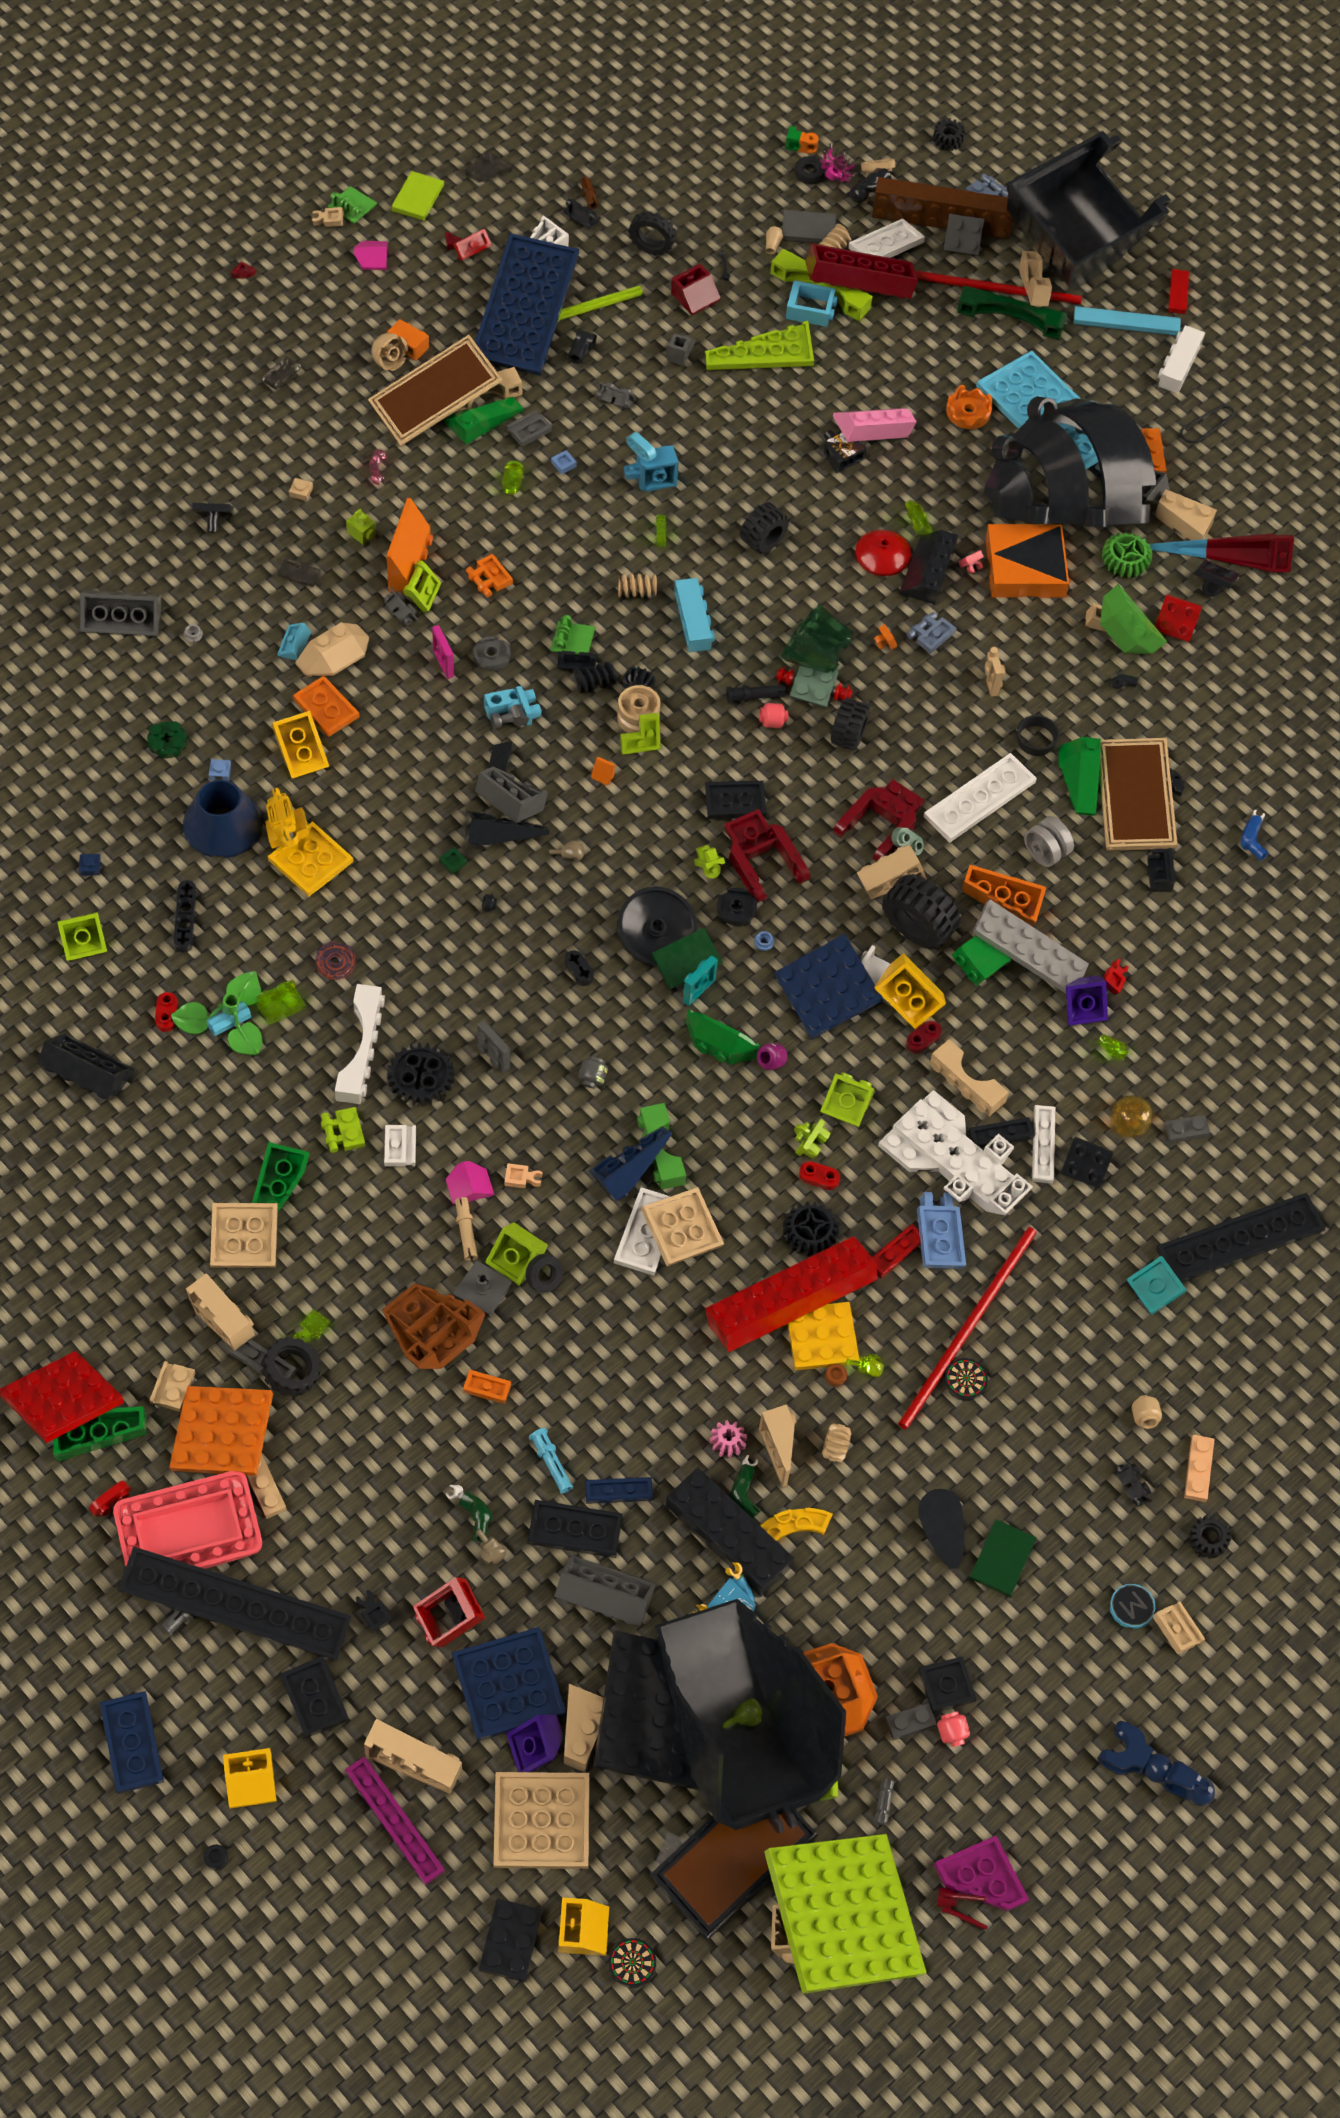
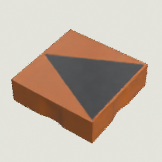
M988 524L985 542L987 559L990 565L991 598H1018L1023 596L1066 598L1069 578L1062 524Z

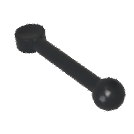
M721 250L719 256L722 259L724 270L723 280L728 281L730 274L727 273L726 252Z

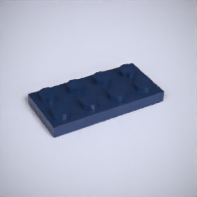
M146 1691L100 1702L117 1794L164 1783Z

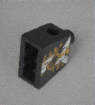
M828 430L824 434L826 439L824 454L836 474L865 460L867 448L860 441L847 442L842 432L836 435L833 430Z

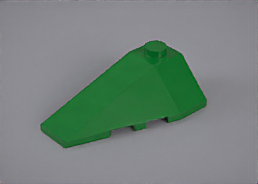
M513 397L457 411L444 419V423L467 445L522 412L524 408Z

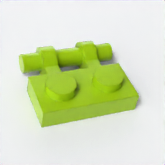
M356 1107L335 1111L336 1119L333 1120L330 1119L329 1113L321 1114V1127L325 1130V1142L331 1153L337 1152V1145L343 1144L345 1151L365 1147V1140ZM339 1128L341 1135H334L333 1129Z

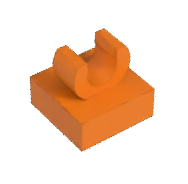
M886 624L880 626L881 634L874 638L878 648L882 649L888 644L890 649L893 650L897 647L893 635Z

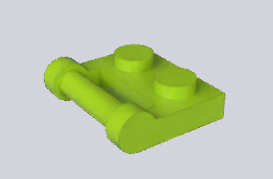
M417 561L414 566L415 571L409 584L405 586L403 593L410 597L422 612H427L434 601L441 581L425 562ZM421 574H423L421 582L416 590L415 587L417 585V582Z

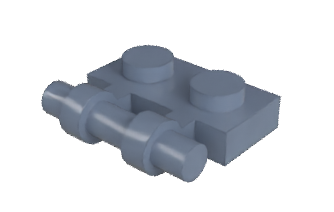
M986 174L981 176L983 183L976 180L965 189V191L1008 197L1007 188L1002 184L999 185L992 176H987Z
M935 612L925 615L919 624H914L907 633L909 639H913L915 636L918 637L916 643L930 654L956 632V627L943 617L936 621L937 614Z

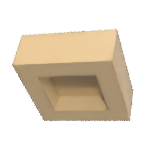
M295 478L289 490V497L307 501L313 489V482Z

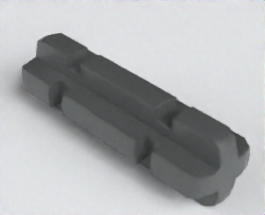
M882 1779L881 1791L879 1792L876 1809L878 1812H876L874 1821L878 1825H886L889 1815L887 1813L890 1810L891 1792L894 1786V1781L890 1779Z

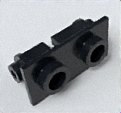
M572 198L566 201L567 208L562 213L585 227L591 229L601 220L596 211H592L585 206L582 207V204L576 202L575 199Z
M562 650V652H558L557 669L582 670L583 667L589 669L590 665L596 667L597 654H593V652H579V655H575L573 651Z
M1126 1459L1127 1465L1125 1467L1123 1464L1117 1466L1115 1474L1118 1476L1123 1487L1130 1483L1132 1484L1130 1488L1125 1490L1132 1504H1136L1139 1507L1144 1504L1143 1500L1145 1498L1151 1502L1152 1500L1149 1495L1152 1492L1146 1482L1142 1483L1138 1477L1141 1475V1472L1135 1463L1131 1464Z

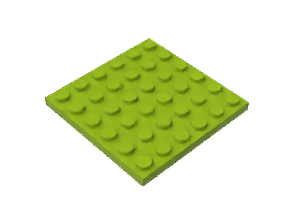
M887 1834L775 1847L764 1851L802 1994L919 1977L927 1973Z

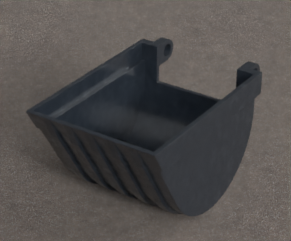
M1104 131L1097 133L1007 183V212L1012 217V222L1016 227L1022 229L1024 237L1034 244V249L1037 253L1044 256L1046 264L1056 271V276L1059 280L1065 282L1070 289L1087 284L1109 269L1126 255L1152 227L1161 223L1170 212L1166 206L1170 203L1171 199L1165 194L1154 200L1141 217L1098 163L1105 155L1115 150L1122 143V139L1119 135L1109 138Z

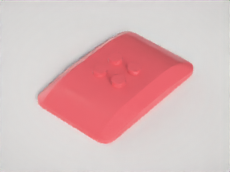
M230 1471L122 1499L113 1508L125 1566H127L133 1546L203 1569L254 1555L262 1548V1538L247 1478L241 1472Z

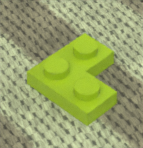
M658 712L639 715V732L620 734L622 755L661 749Z

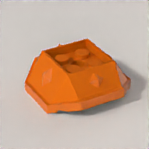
M833 1643L803 1652L826 1685L832 1688V1693L846 1710L845 1736L863 1731L878 1695L862 1654Z

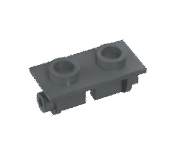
M599 382L601 390H598L596 393V397L599 400L611 404L613 398H616L614 405L624 409L631 408L632 401H635L631 390L616 388L615 385L609 382H605V384Z
M390 588L393 593L384 597L385 604L393 613L399 608L395 615L401 623L409 625L413 618L418 621L419 619L415 616L417 611L410 603L408 605L404 603L406 598L400 591L395 592Z

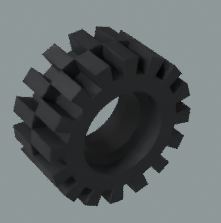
M948 118V121L946 119H942V122L938 121L933 134L935 145H939L940 149L944 147L946 151L947 148L953 151V148L956 150L958 147H961L964 141L965 129L960 121L956 123L957 120L951 121V118Z
M1204 1515L1203 1519L1201 1517L1198 1518L1189 1532L1190 1536L1188 1539L1191 1541V1548L1195 1547L1194 1552L1196 1554L1201 1552V1557L1203 1558L1205 1555H1208V1559H1212L1213 1556L1215 1558L1219 1557L1220 1554L1226 1551L1232 1538L1230 1536L1231 1529H1227V1522L1221 1523L1223 1519L1220 1517L1216 1520V1515H1212L1210 1518L1208 1515ZM1208 1529L1214 1531L1218 1535V1542L1214 1544L1205 1542L1202 1538V1532Z

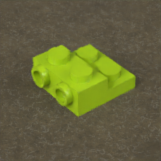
M841 1072V1075L835 1073L820 1113L859 1128L875 1090L871 1087L872 1084L867 1081L860 1080L859 1083L852 1080L853 1077L843 1072Z

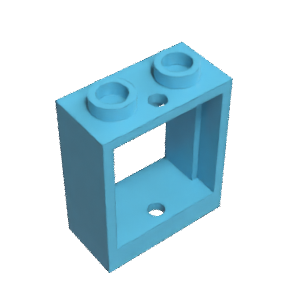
M794 280L787 304L786 319L800 322L808 320L810 324L827 327L829 320H833L834 309L832 307H836L838 297L835 296V288ZM798 297L826 301V310L797 305Z

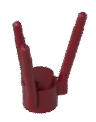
M939 1887L937 1906L942 1907V1913L951 1914L984 1930L988 1929L987 1925L951 1909V1907H956L957 1899L986 1901L987 1898L985 1896L958 1894L959 1892L947 1887Z

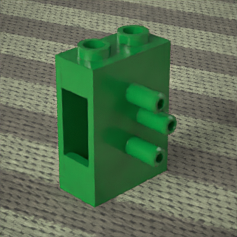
M976 935L951 954L975 986H978L1011 960L1010 957Z

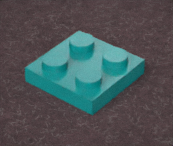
M711 955L707 960H702L694 973L690 972L684 979L683 1002L686 1005L690 1006L715 982L718 960Z
M1162 1256L1126 1279L1151 1315L1187 1292Z

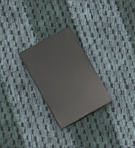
M784 210L782 240L820 243L835 228L836 214Z

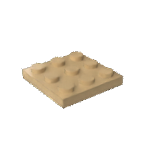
M698 1187L641 1208L666 1266L712 1251L724 1245Z
M212 1203L210 1267L276 1268L278 1204Z

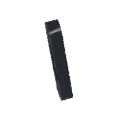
M190 880L182 881L178 885L174 944L176 950L182 953L192 949L194 939L197 891L196 885ZM186 888H190L189 898L185 897ZM184 904L192 906L188 911H183L180 908ZM187 921L190 923V926L188 928H181L179 924ZM182 935L186 937L185 945H181Z

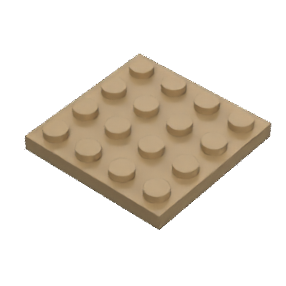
M496 1772L493 1868L588 1869L589 1773Z

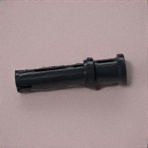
M784 684L751 688L747 685L739 688L727 686L726 698L728 704H731L732 701L748 702L750 699L785 697L786 692L784 691L786 690Z

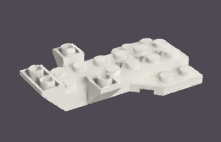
M934 1090L923 1100L920 1099L893 1125V1129L878 1144L882 1150L909 1172L930 1170V1172L941 1173L950 1181L944 1187L945 1191L959 1202L971 1198L987 1212L1006 1215L1033 1188L1020 1175L1016 1174L1014 1176L1002 1166L1014 1149L1012 1144L998 1134L985 1146L983 1151L966 1137L965 1116Z

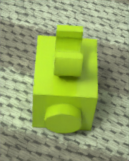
M361 509L346 520L347 533L361 544H365L368 540H372L375 537L376 522L369 518L368 514L365 515Z

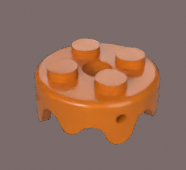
M960 385L948 398L947 416L953 424L960 428H980L987 424L991 417L992 396L990 394L984 395L979 388L968 391L964 385ZM971 409L973 410V412H967L965 410Z

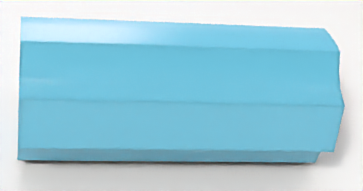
M244 1001L239 1002L237 1012L239 1023L251 1018V1012ZM223 1011L206 1020L214 1036L235 1026L234 1016L227 1015Z

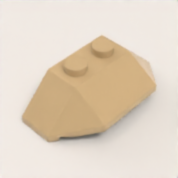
M341 622L311 640L295 664L306 677H312V675H335L365 657L369 636L358 625Z

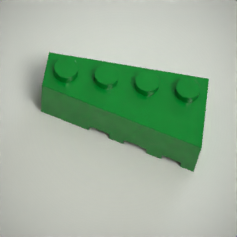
M144 1406L113 1408L53 1439V1455L56 1461L59 1462L147 1435Z

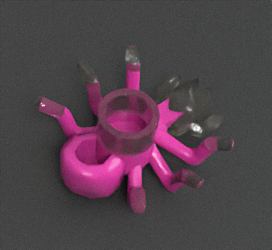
M830 143L828 155L826 150L823 149L824 156L823 159H820L822 163L821 168L827 169L825 171L826 178L832 182L837 181L838 178L839 182H851L848 177L852 175L857 176L858 173L850 172L846 174L845 171H850L852 168L859 166V163L846 167L851 158L847 160L848 152L844 154L845 150H842L837 155L839 150L836 149L834 158L831 156L833 146Z

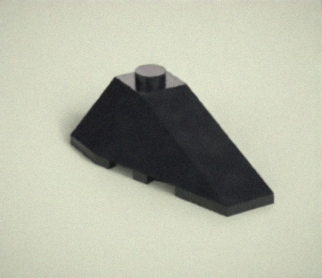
M466 811L465 839L471 846L475 847L549 835L550 830L547 826L528 822L515 824L516 822L509 818L496 820L490 814Z

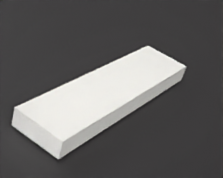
M1034 1106L1033 1131L1035 1136L1033 1139L1032 1182L1053 1184L1056 1107Z

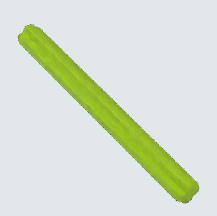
M641 286L632 287L563 308L558 321L641 296L643 294Z

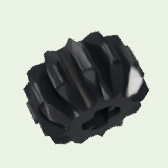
M639 666L637 668L631 667L624 673L622 687L626 689L634 685H643L654 690L655 677L652 676L651 671H646V668L641 669Z

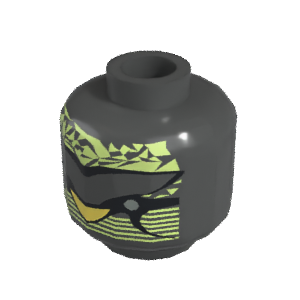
M592 1056L589 1059L583 1060L578 1074V1078L583 1082V1086L594 1089L595 1086H601L604 1083L608 1071L604 1060Z

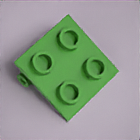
M350 186L341 194L333 192L331 194L332 202L327 207H342L344 210L343 217L355 224L377 205V202Z
M564 615L560 622L558 621L550 651H573L575 655H579V652H589L595 626L574 624L569 615Z

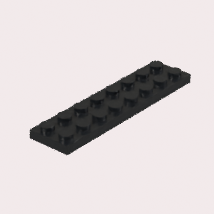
M1306 1192L1157 1245L1156 1250L1182 1283L1324 1232L1326 1226Z

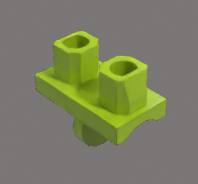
M709 845L696 848L698 858L694 859L695 865L703 868V873L706 877L711 879L718 877L721 871L719 864L725 863L724 858L718 856L716 848H709Z
M819 1119L817 1124L814 1123L811 1126L810 1130L808 1122H805L804 1125L798 1124L795 1126L794 1132L797 1134L795 1139L798 1142L802 1140L795 1151L797 1155L805 1154L812 1159L818 1155L821 1148L813 1143V1141L816 1139L823 1144L831 1134L823 1127L826 1123L825 1121Z

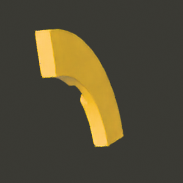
M816 1508L789 1509L775 1514L760 1524V1526L776 1541L788 1534L800 1531H810L824 1535L833 1513Z

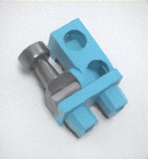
M519 686L516 689L484 694V708L488 718L491 719L494 729L501 728L502 723L513 722L516 726L532 725V719L541 716L539 704L529 706V703L536 701L533 689L523 691L522 686Z

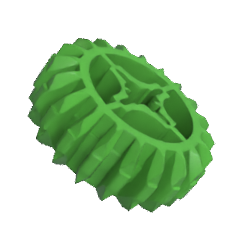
M1125 531L1123 535L1119 532L1116 536L1111 535L1102 549L1104 566H1108V571L1113 570L1114 575L1120 574L1121 578L1124 575H1127L1128 578L1131 575L1137 577L1138 574L1142 575L1149 568L1152 561L1150 544L1146 543V539H1140V535L1134 536L1133 532L1127 534Z

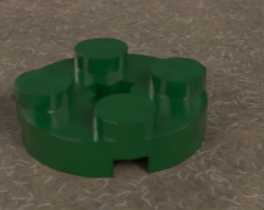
M162 722L150 727L147 743L149 750L152 753L158 754V757L165 759L174 758L181 754L180 751L183 748H186L187 736L179 722ZM164 738H171L168 743L163 740Z

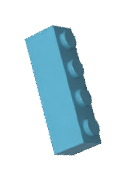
M698 578L675 580L674 594L688 651L711 650L712 642L715 641L714 631L710 630L709 627L711 626L710 615H706L707 602L702 599L704 594L703 586L699 585Z

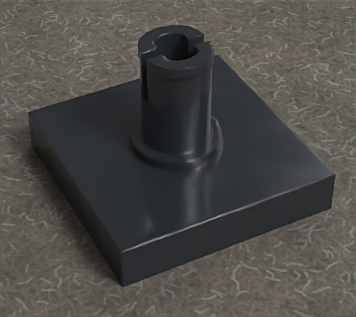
M192 503V511L196 514L207 515V532H218L219 515H234V507L231 504Z

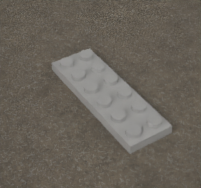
M992 900L986 902L972 932L1065 994V985L1078 978H1082L1089 963Z

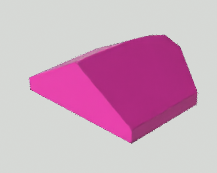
M362 241L354 246V255L362 270H386L388 241Z
M465 1161L457 1164L446 1178L453 1206L456 1205L455 1200L457 1198L462 1203L461 1197L468 1198V1202L494 1196L487 1169L473 1162Z

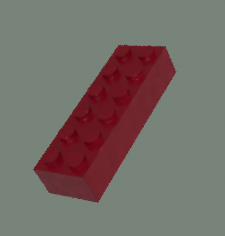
M811 243L805 262L810 280L815 283L823 282L829 283L832 286L839 285L849 289L856 288L865 292H877L885 296L894 295L901 299H912L918 281L913 263L910 261Z

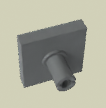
M475 1261L454 1291L453 1296L455 1299L463 1302L464 1300L471 1301L485 1313V1316L490 1318L513 1285V1281Z

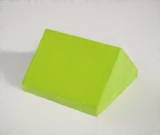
M98 912L57 921L67 961L107 952Z

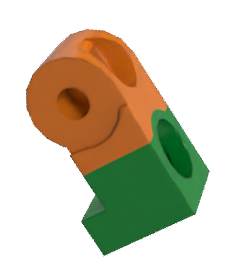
M790 126L785 149L807 154L815 153L819 137L815 133L796 131V127Z

